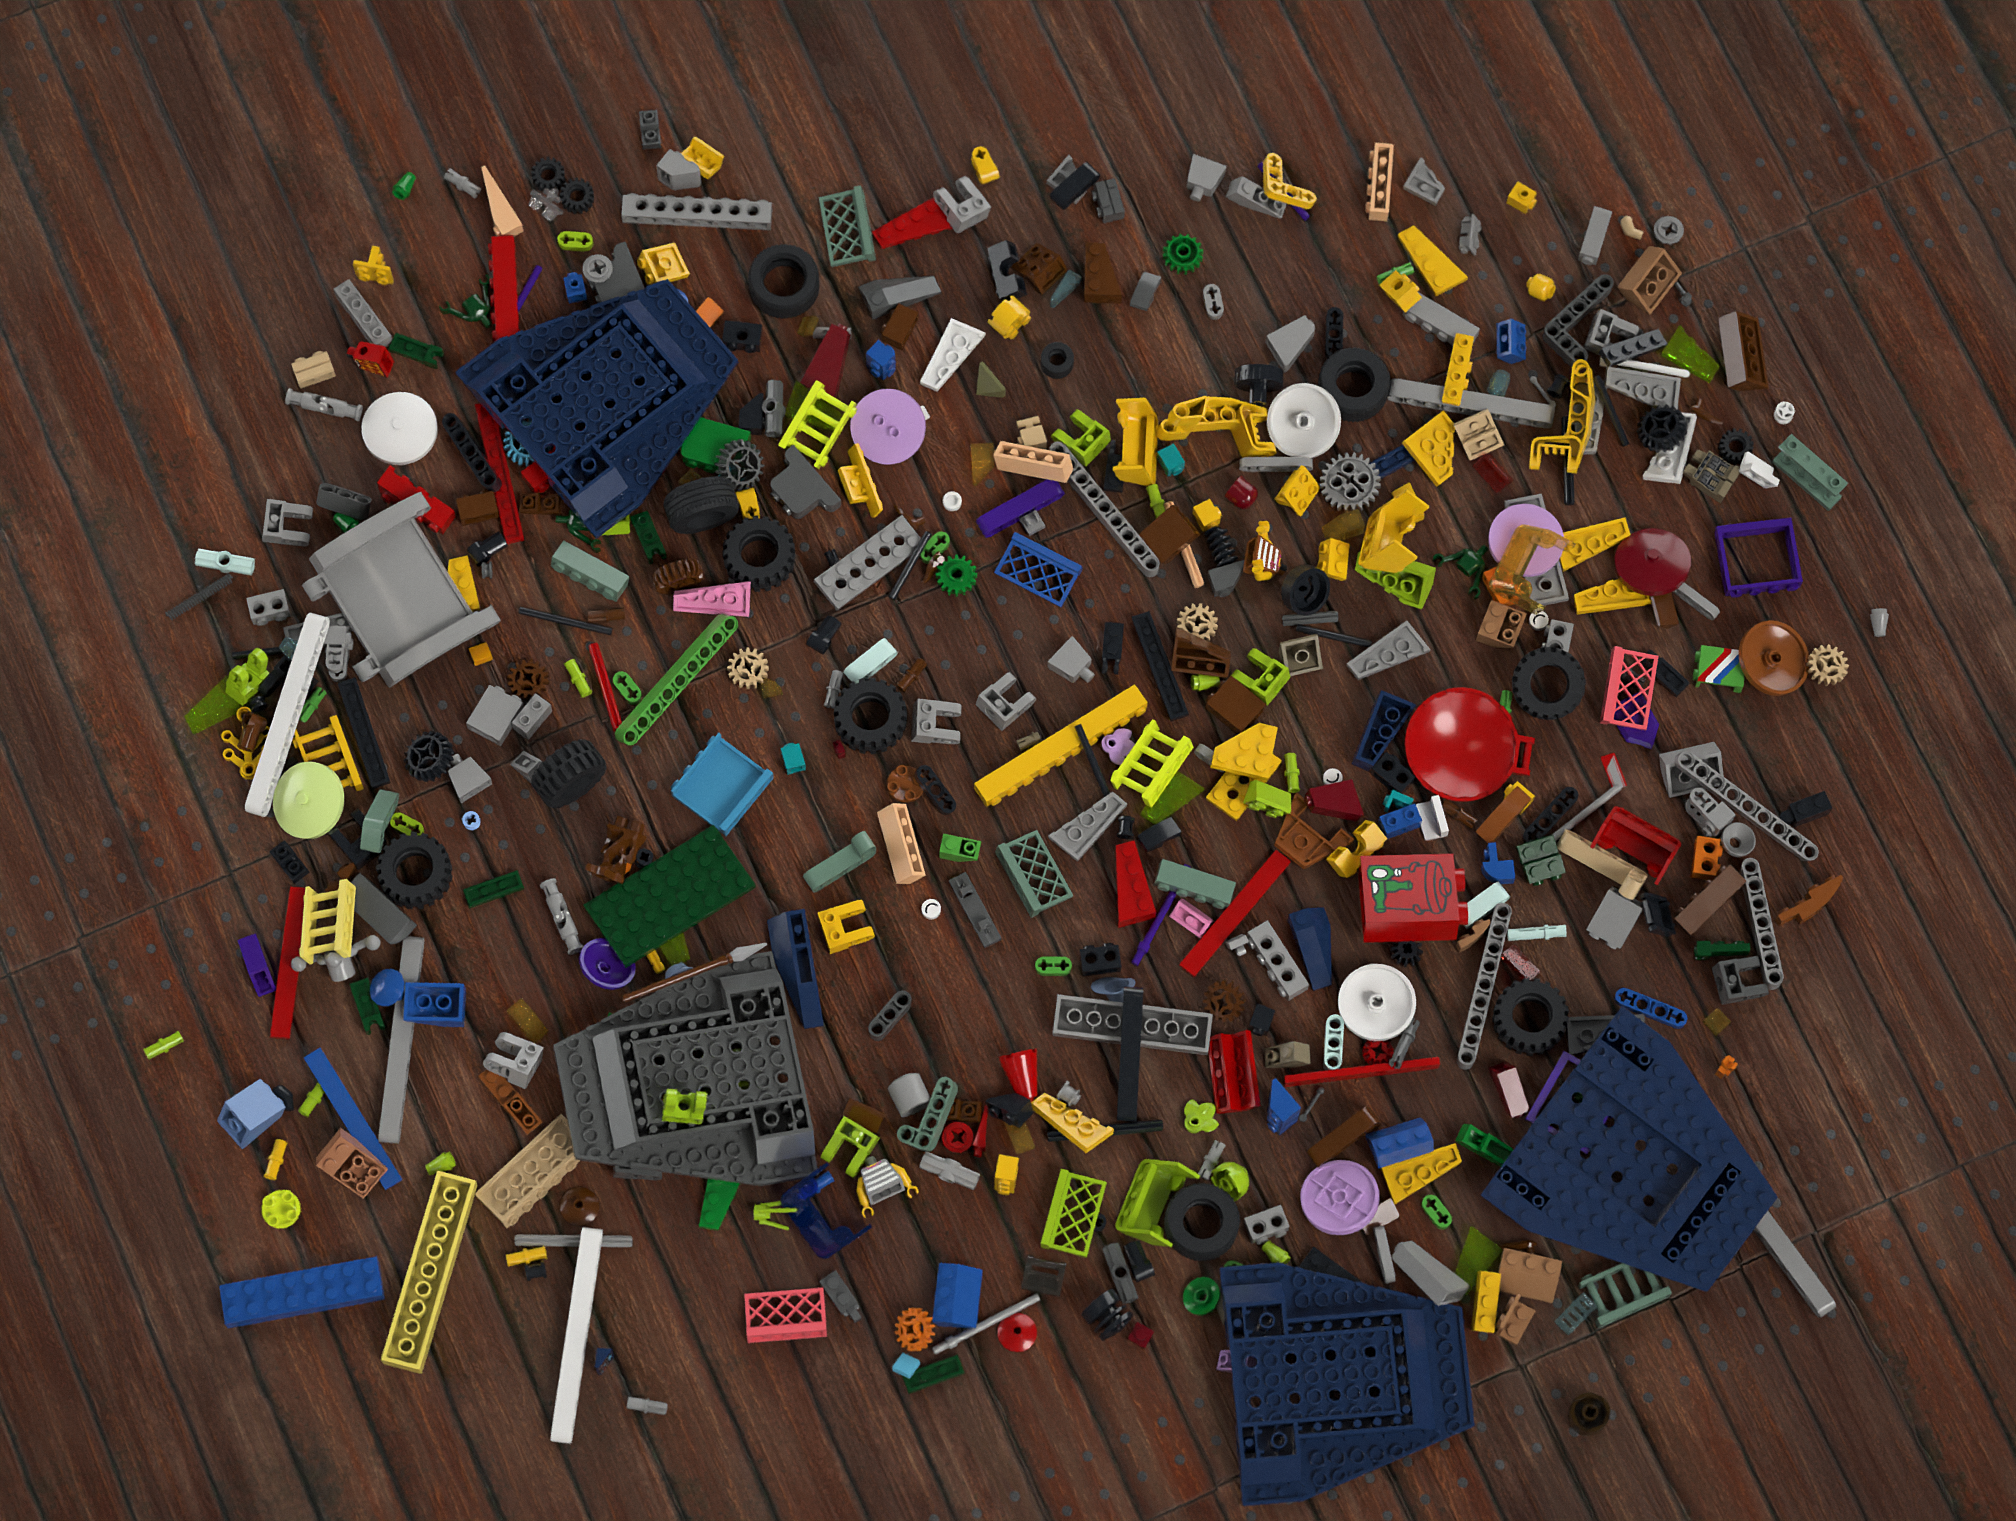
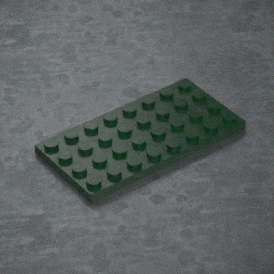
M712 825L624 879L623 884H616L583 906L624 967L627 968L756 888V884L719 831Z

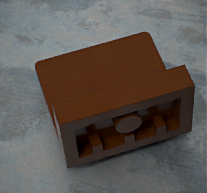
M1039 243L1032 246L1012 266L1014 271L1030 279L1037 292L1041 295L1068 271L1059 254Z

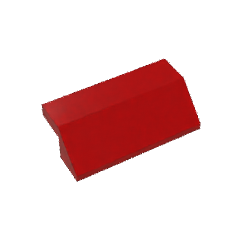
M1244 1030L1232 1035L1220 1033L1211 1036L1208 1054L1216 1114L1248 1111L1260 1107L1251 1031Z

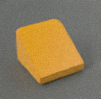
M487 642L469 648L475 666L493 660Z

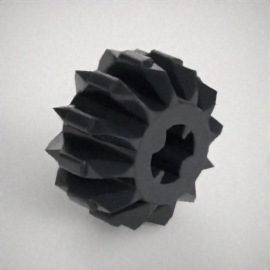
M1416 941L1392 943L1394 946L1390 948V951L1393 953L1391 958L1397 959V965L1404 962L1403 967L1406 968L1408 962L1412 967L1415 965V961L1420 962L1421 958L1419 955H1423V950L1419 948L1422 947V943H1416ZM1406 948L1410 949V952H1407V954L1403 952Z

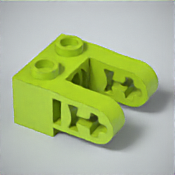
M1077 409L1070 416V419L1085 432L1080 439L1074 440L1061 429H1057L1051 435V438L1054 442L1065 444L1074 457L1086 467L1111 442L1108 429Z
M255 648L248 655L247 664L237 665L229 672L225 693L242 706L258 693L260 685L270 675L266 670L268 657L263 650Z
M1252 648L1247 655L1248 660L1265 672L1256 680H1253L1237 669L1231 676L1268 706L1290 679L1289 668L1274 658L1271 659L1259 650Z
M667 1089L663 1098L662 1121L701 1124L706 1108L707 1092L696 1091V1093L682 1095L677 1089ZM684 1103L688 1106V1110L683 1111L678 1105Z
M844 1116L820 1158L830 1163L844 1140H847L859 1148L845 1172L847 1175L855 1178L880 1138Z

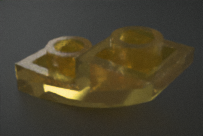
M1004 1122L1016 1155L1035 1148L1026 1122L1020 1128Z

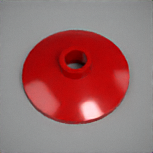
M1015 1313L1001 1320L997 1335L999 1342L1005 1349L1012 1352H1023L1034 1344L1037 1337V1328L1029 1316ZM1019 1328L1021 1333L1015 1334L1013 1330Z

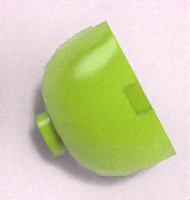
M1224 1162L1211 1171L1213 1173L1211 1177L1212 1184L1226 1191L1234 1199V1202L1247 1192L1249 1176L1243 1166L1235 1162Z

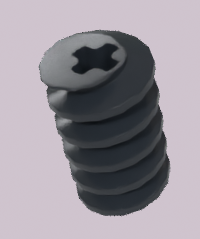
M1221 527L1211 528L1204 533V536L1207 537L1206 542L1210 544L1209 550L1212 551L1211 555L1215 558L1216 568L1232 564L1238 559V556H1232L1236 550L1229 549L1233 546V543L1226 542L1231 538L1229 535L1224 536L1228 529H1222Z

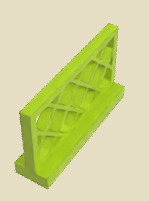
M1061 1169L1043 1233L1041 1248H1050L1087 1258L1107 1182ZM1071 1178L1080 1180L1083 1187L1073 1192L1070 1187ZM1093 1184L1100 1185V1193L1092 1197L1088 1187ZM1085 1189L1090 1198L1080 1203L1075 1194ZM1073 1196L1078 1205L1068 1210L1065 1200ZM1092 1201L1096 1209L1093 1213L1087 1215L1082 1206ZM1080 1208L1085 1217L1075 1222L1070 1213ZM1068 1215L1073 1224L1063 1229L1060 1219ZM1087 1220L1091 1225L1090 1230L1082 1234L1077 1225ZM1075 1227L1080 1236L1070 1241L1066 1231ZM1063 1233L1068 1243L1062 1246L1055 1245V1237ZM1082 1238L1086 1244L1084 1252L1076 1250L1072 1243Z

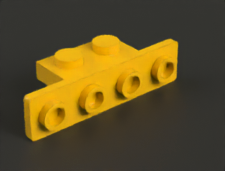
M1460 333L1455 335L1442 403L1460 406L1463 390H1467L1469 379H1466V374L1471 372L1473 363L1469 362L1474 340L1473 336Z
M856 443L848 450L852 466L840 467L837 471L849 503L866 502L871 517L875 518L883 510L882 502L879 500L876 492V486L872 481L869 467L866 465L863 451L859 443Z

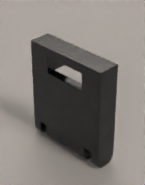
M1648 892L1640 894V899L1643 900L1642 907L1646 923L1649 925V932L1665 937L1675 935L1674 926L1676 925L1673 923L1669 908L1670 902L1667 901V898Z

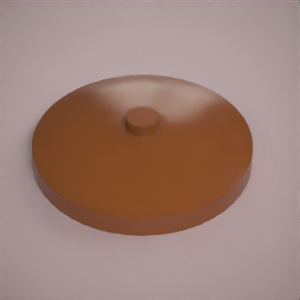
M1763 621L1751 627L1742 637L1739 646L1740 666L1747 680L1759 691L1772 696L1786 695L1798 689L1807 678L1809 667L1806 664L1810 661L1808 659L1807 647L1801 636L1787 624L1779 621Z

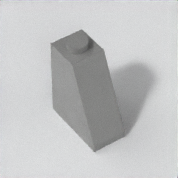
M1594 206L1578 258L1582 263L1596 265L1612 211Z
M1305 315L1266 336L1265 343L1284 373L1290 369L1314 337L1315 325Z

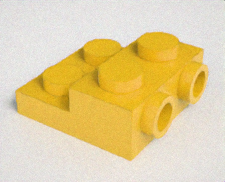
M675 243L642 250L637 260L638 267L643 269L646 274L645 281L647 285H652L666 279L672 282L688 278L690 274Z

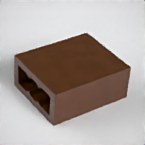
M1171 505L1139 534L1159 559V563L1168 564L1201 535L1176 505Z
M1232 676L1228 679H1223L1218 685V691L1216 693L1212 692L1206 699L1205 709L1237 735L1247 730L1266 708V704Z

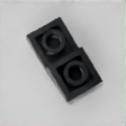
M1172 817L1139 834L1137 840L1146 852H1150L1162 847L1164 842L1180 836L1182 831Z
M285 840L269 851L294 884L310 873Z

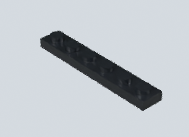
M1150 611L1131 617L1170 722L1188 716V710L1173 671H1171L1170 663Z
M355 677L339 682V690L372 789L390 784L391 782L357 679Z

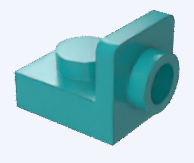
M1392 790L1391 795L1387 794L1382 805H1385L1384 812L1388 813L1391 804H1395V807L1398 809L1412 805L1414 799Z

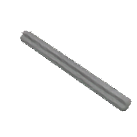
M515 1235V1245L579 1247L581 1235ZM602 1235L601 1247H632V1236Z

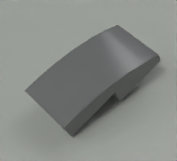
M639 111L643 150L661 148L658 111Z
M1143 272L1131 298L1130 306L1147 311L1154 300V293L1161 283V276Z

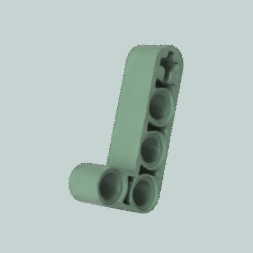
M382 789L378 791L363 821L361 850L381 852L384 832L397 808L399 793Z
M862 831L851 839L850 845L808 870L803 875V878L814 893L818 892L872 858L876 854V846L866 831Z
M942 1077L938 1080L919 1129L909 1125H903L898 1129L897 1137L901 1142L924 1152L934 1150L958 1092L956 1082L948 1077ZM945 1085H950L949 1089H944ZM943 1101V1107L937 1110V1103ZM936 1119L935 1127L929 1128L930 1121ZM911 1131V1137L905 1140V1133ZM928 1137L929 1143L923 1147L922 1141Z

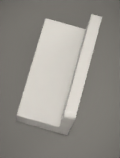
M1745 452L1739 472L1765 489L1778 487L1780 480L1772 475L1774 468L1750 452Z
M1439 795L1432 796L1428 802L1416 804L1422 818L1421 829L1424 840L1429 841L1446 837L1449 829Z

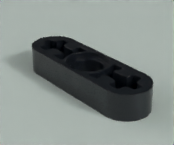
M1337 307L1330 308L1326 315L1325 355L1327 359L1332 356V344H1336V351L1343 349V312ZM1333 313L1337 316L1336 325H1333V317H1331ZM1331 330H1336L1339 332L1340 336L1338 338H1332L1330 337L1329 332Z
M920 766L914 773L915 780L941 814H951L956 809V801L929 766ZM926 771L928 773L926 775V778H921L920 775L922 774V772ZM931 779H933V782H931L930 784L926 785V783H927L928 781H930ZM932 785L939 787V795L931 793ZM944 794L945 797L938 802L937 799ZM949 802V809H944V804Z

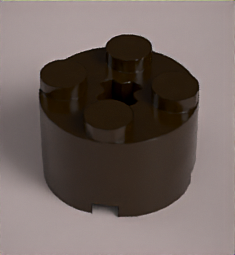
M1592 1392L1582 1393L1577 1396L1568 1410V1421L1579 1435L1592 1436L1598 1434L1606 1426L1610 1417V1407L1606 1399ZM1586 1411L1593 1413L1591 1418L1585 1415Z

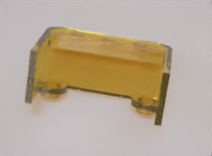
M1526 524L1518 526L1514 530L1490 579V589L1499 596L1537 615L1544 611L1545 606L1529 598L1532 593V585L1528 580L1522 578L1537 546L1545 549L1556 546L1567 552L1574 548L1576 543L1549 529Z

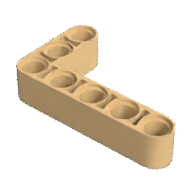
M1565 829L1557 843V849L1621 884L1618 892L1622 896L1634 900L1648 875L1597 845L1593 849L1590 848L1592 842Z

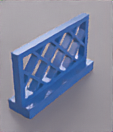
M1014 532L1012 540L994 574L1062 608L1076 579L1083 570L1082 566ZM1013 546L1020 548L1023 556L1012 559L1010 552ZM1030 556L1037 557L1039 565L1028 567L1026 558ZM1024 559L1027 568L1016 571L1013 562ZM1011 563L1013 573L1006 575L1000 572L1003 565ZM1053 565L1056 573L1045 576L1042 566ZM1041 567L1043 577L1032 580L1030 570ZM1028 571L1031 581L1020 582L1017 574ZM1068 573L1073 576L1069 583L1062 585L1059 575ZM1057 576L1060 586L1049 589L1046 579ZM1045 580L1047 590L1037 591L1034 583ZM1061 588L1063 596L1059 602L1052 598L1051 591Z

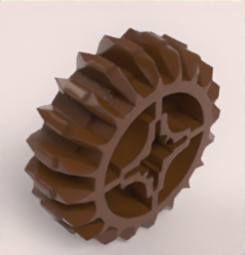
M683 559L665 564L663 567H659L652 575L653 584L657 592L666 595L669 593L674 594V591L691 589V587L697 586L704 578L702 566L695 559Z

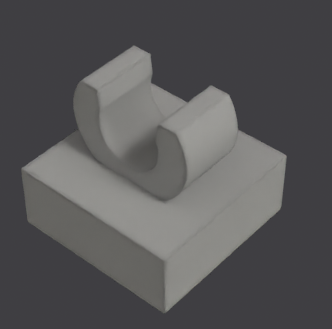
M1036 510L1019 519L1028 536L1045 528V524Z
M1241 934L1225 941L1227 949H1234L1237 956L1246 954L1243 944L1249 941L1246 935Z

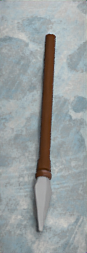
M767 943L735 948L731 953H726V955L720 956L713 961L622 995L623 1001L626 1003L716 967H721L728 963L732 964L736 961H743L765 947Z

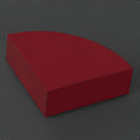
M840 739L833 741L832 745L839 759L846 757L845 749Z

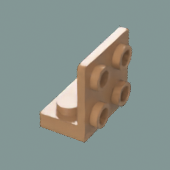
M1517 1294L1516 1298H1510L1504 1309L1507 1314L1502 1313L1495 1326L1498 1329L1495 1335L1517 1346L1535 1313V1310L1518 1301L1521 1297L1520 1294Z

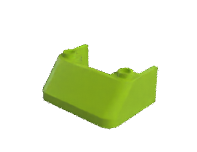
M1153 1159L1143 1160L1137 1168L1117 1218L1116 1229L1123 1234L1151 1245L1172 1247L1173 1243L1163 1238L1164 1230L1157 1226L1170 1192L1181 1189L1185 1184L1186 1178L1199 1179L1200 1175L1179 1162Z

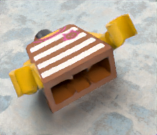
M1259 521V526L1256 529L1258 535L1247 542L1243 572L1255 576L1257 581H1265L1276 574L1284 575L1287 566L1280 562L1281 550L1274 546L1268 538L1269 522Z

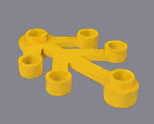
M241 707L237 710L236 715L240 722H242V715L251 711L250 708ZM229 730L223 731L221 734L222 740L225 743L232 744L244 754L245 762L237 757L230 748L223 751L224 759L237 765L244 779L252 780L264 745L261 748V752L252 760L253 752L239 749L237 747L239 740L233 736L232 732ZM262 733L259 735L256 748L267 738V735ZM226 734L231 735L229 739L224 738ZM231 752L232 756L226 757V753ZM252 768V773H246L247 769Z

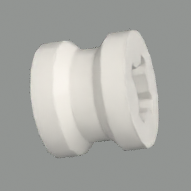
M1789 402L1779 403L1774 412L1776 422L1788 424L1795 412L1793 405Z

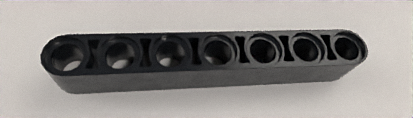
M1124 987L1117 1121H1137L1144 988Z

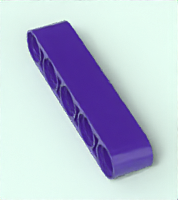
M1047 479L983 514L976 520V523L985 538L991 537L1017 523L1021 517L1057 501L1065 493L1058 481Z

